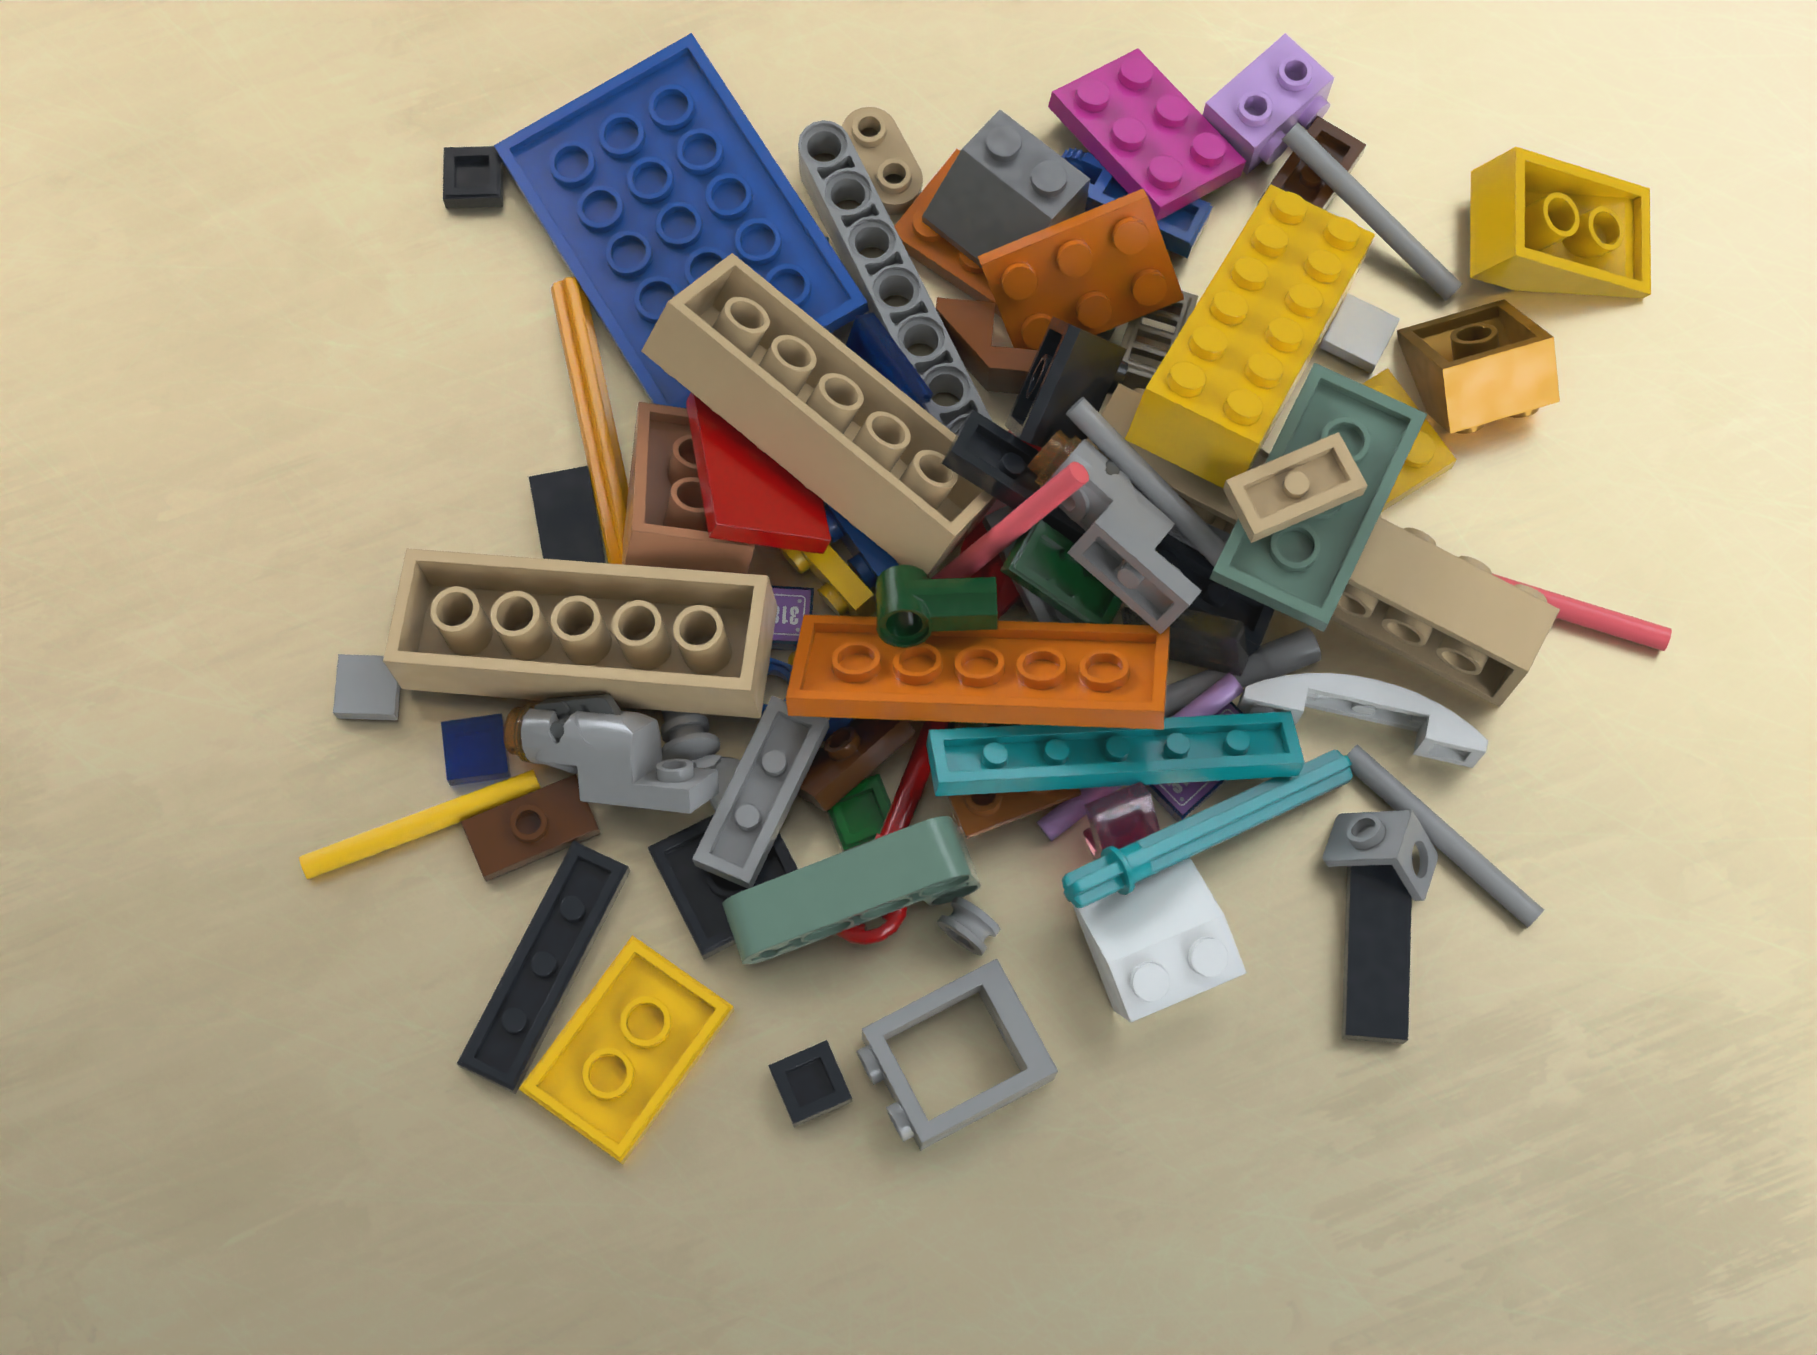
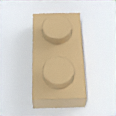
M1337 432L1227 479L1223 490L1250 542L1253 543L1362 496L1368 485L1340 433Z

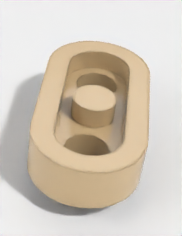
M876 107L856 109L845 118L842 127L849 135L888 215L904 214L922 192V171L895 120L889 113ZM865 128H874L879 133L873 137H866L860 131ZM890 174H898L904 180L893 184L887 182L884 178Z

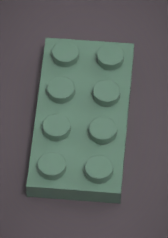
M1314 363L1265 463L1339 432L1368 486L1362 496L1253 543L1250 542L1238 519L1212 571L1210 579L1324 632L1427 413Z

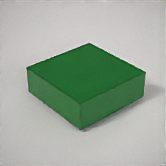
M880 774L862 780L827 811L842 852L874 840L876 834L881 832L891 802Z

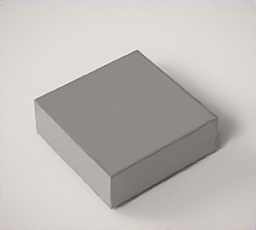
M338 654L333 713L337 719L398 720L401 687L383 662L384 656Z

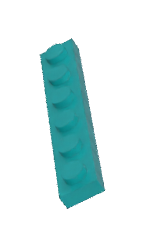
M1291 711L1170 717L1164 720V730L1051 725L929 730L926 742L935 796L1292 777L1300 775L1305 763Z

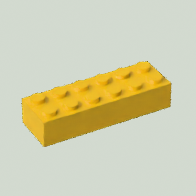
M1270 184L1146 386L1125 440L1221 488H1224L1227 479L1250 470L1348 293L1376 234L1359 227L1350 219L1338 217L1305 201L1295 193L1286 192Z

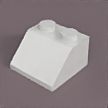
M1191 858L1135 883L1134 890L1127 895H1121L1116 892L1084 908H1076L1073 905L1113 1011L1129 1022H1134L1246 974L1225 915Z

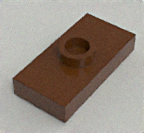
M856 718L850 726L836 730L826 739L824 747L817 752L797 795L822 811H829L906 743L916 731L908 720Z
M576 774L461 821L486 882L568 848L573 841L580 843L601 834L588 802L580 801L579 783Z

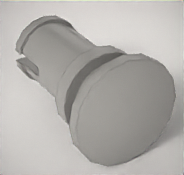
M662 711L664 724L661 726L660 732L662 740L666 743L662 747V761L668 759H687L692 761L706 755H715L720 750L719 738L715 734L708 733L710 726L705 715Z

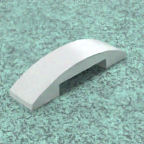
M1302 673L1262 680L1245 687L1236 709L1240 714L1291 711L1296 726L1304 712V708L1308 707L1415 731L1417 736L1413 755L1471 768L1486 753L1488 740L1471 724L1441 704L1395 684L1348 674Z

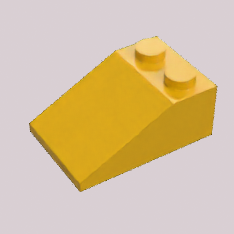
M1515 146L1471 171L1470 278L1515 291L1645 298L1651 295L1650 188Z

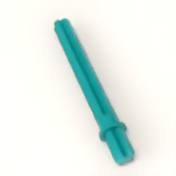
M1331 750L1305 762L1299 776L1271 778L1125 847L1118 849L1114 846H1109L1102 850L1101 858L1064 875L1062 878L1063 893L1067 901L1071 902L1076 908H1084L1116 892L1121 895H1127L1134 890L1135 883L1349 783L1353 777L1350 768L1352 763L1347 755L1343 756L1338 750Z

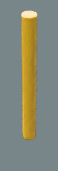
M532 769L299 856V861L308 880L458 824L463 820L531 793L541 787L535 771Z

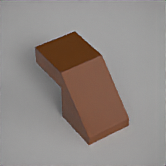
M937 297L936 310L967 370L986 391L1019 394L1038 350L992 346L995 303Z

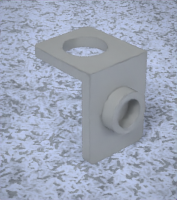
M1413 810L1342 813L1335 819L1323 854V860L1328 867L1393 865L1413 900L1424 901L1436 867L1438 853ZM1414 844H1416L1420 856V867L1417 876L1412 866Z

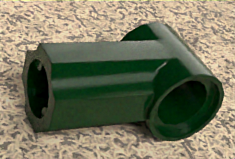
M898 565L884 570L877 578L876 630L879 637L889 645L903 648L917 646L925 642L931 635V632L998 629L996 577L929 579V576L920 568L911 565Z

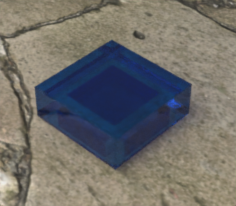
M502 713L441 722L446 776L450 786L511 777L505 719Z

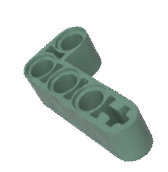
M939 816L908 826L741 891L727 898L722 905L742 964H754L780 956L922 900L931 906L952 902L955 897L962 898L975 892L981 887L960 827L951 817Z

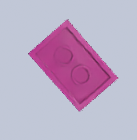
M1139 48L1051 93L1048 108L1128 194L1140 189L1145 190L1157 221L1242 175L1246 160Z

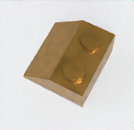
M1505 299L1397 330L1399 345L1425 410L1449 434L1473 433L1482 429L1486 423L1506 417H1527L1535 414L1540 407L1560 402L1554 337Z

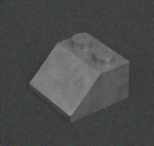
M999 110L961 149L922 215V222L981 267L977 256L1084 213L1090 178L1002 110Z

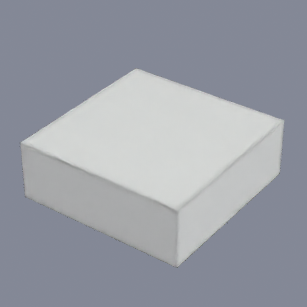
M1348 293L1320 348L1372 374L1400 318Z

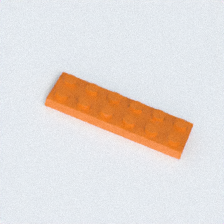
M804 614L786 694L788 716L1164 730L1170 626L1162 634H1159L1150 625L998 621L997 630L931 632V635L925 642L917 646L903 648L889 645L879 637L876 630V617Z

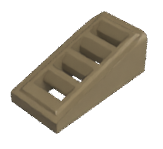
M1182 291L1184 300L1171 304L1172 306L1182 308L1180 316L1157 310L1128 322L1120 345L1127 349L1122 360L1128 363V370L1122 385L1132 390L1135 388H1146L1157 367L1131 360V354L1162 362L1168 351L1137 342V336L1162 342L1171 347L1194 310L1198 295ZM1143 317L1176 327L1175 332L1171 333L1142 324Z

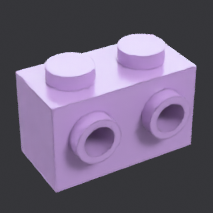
M1285 33L1205 103L1203 116L1246 160L1243 172L1247 175L1262 161L1269 165L1282 155L1288 146L1281 139L1297 123L1308 130L1317 116L1324 117L1330 108V103L1327 99L1335 77Z

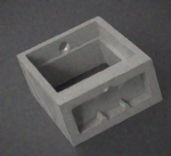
M998 959L862 1028V1040L865 1047L857 1050L858 1057L873 1085L884 1080L895 1103L887 1106L886 1110L902 1141L904 1142L913 1137L920 1151L1053 1081L1058 1072ZM979 993L1021 1072L928 1121L886 1040Z

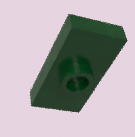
M1042 520L1017 539L1000 569L1002 573L1075 623H1112L1123 601L1067 553L1075 544Z

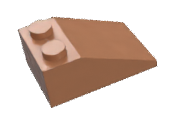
M639 402L636 414L623 536L622 565L748 574L755 544L709 538L687 408Z

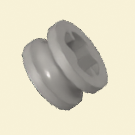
M955 897L951 902L952 914L949 916L942 915L937 924L959 945L974 954L982 956L987 948L984 940L988 936L996 937L1000 927L980 908L961 897Z

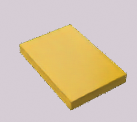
M632 935L520 1086L519 1090L623 1165L734 1012V1006Z

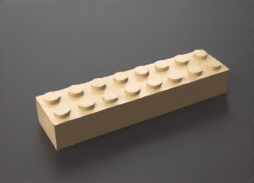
M1119 383L1101 416L1125 439L1145 389L1135 388L1132 390ZM1087 438V441L1089 443H1091L1098 451H1100L1104 456H1106L1089 438ZM1128 442L1205 523L1231 534L1238 517L1223 488ZM1261 449L1250 470L1265 464L1269 454ZM1380 514L1331 619L1500 707L1529 672L1560 609L1547 603L1546 597L1538 590L1522 584L1512 585L1492 575L1490 568L1483 562L1469 556L1457 557L1436 546L1435 540L1425 532L1410 527L1403 529L1381 518Z

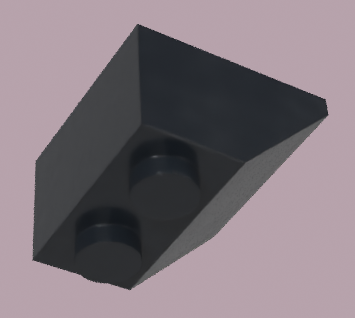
M1053 316L1005 426L1020 440L1068 457L1088 437L1066 415L1067 411L1082 397L1098 412L1100 411L1107 393L1113 395L1118 384H1122L1128 370V363L1122 359L1127 349Z

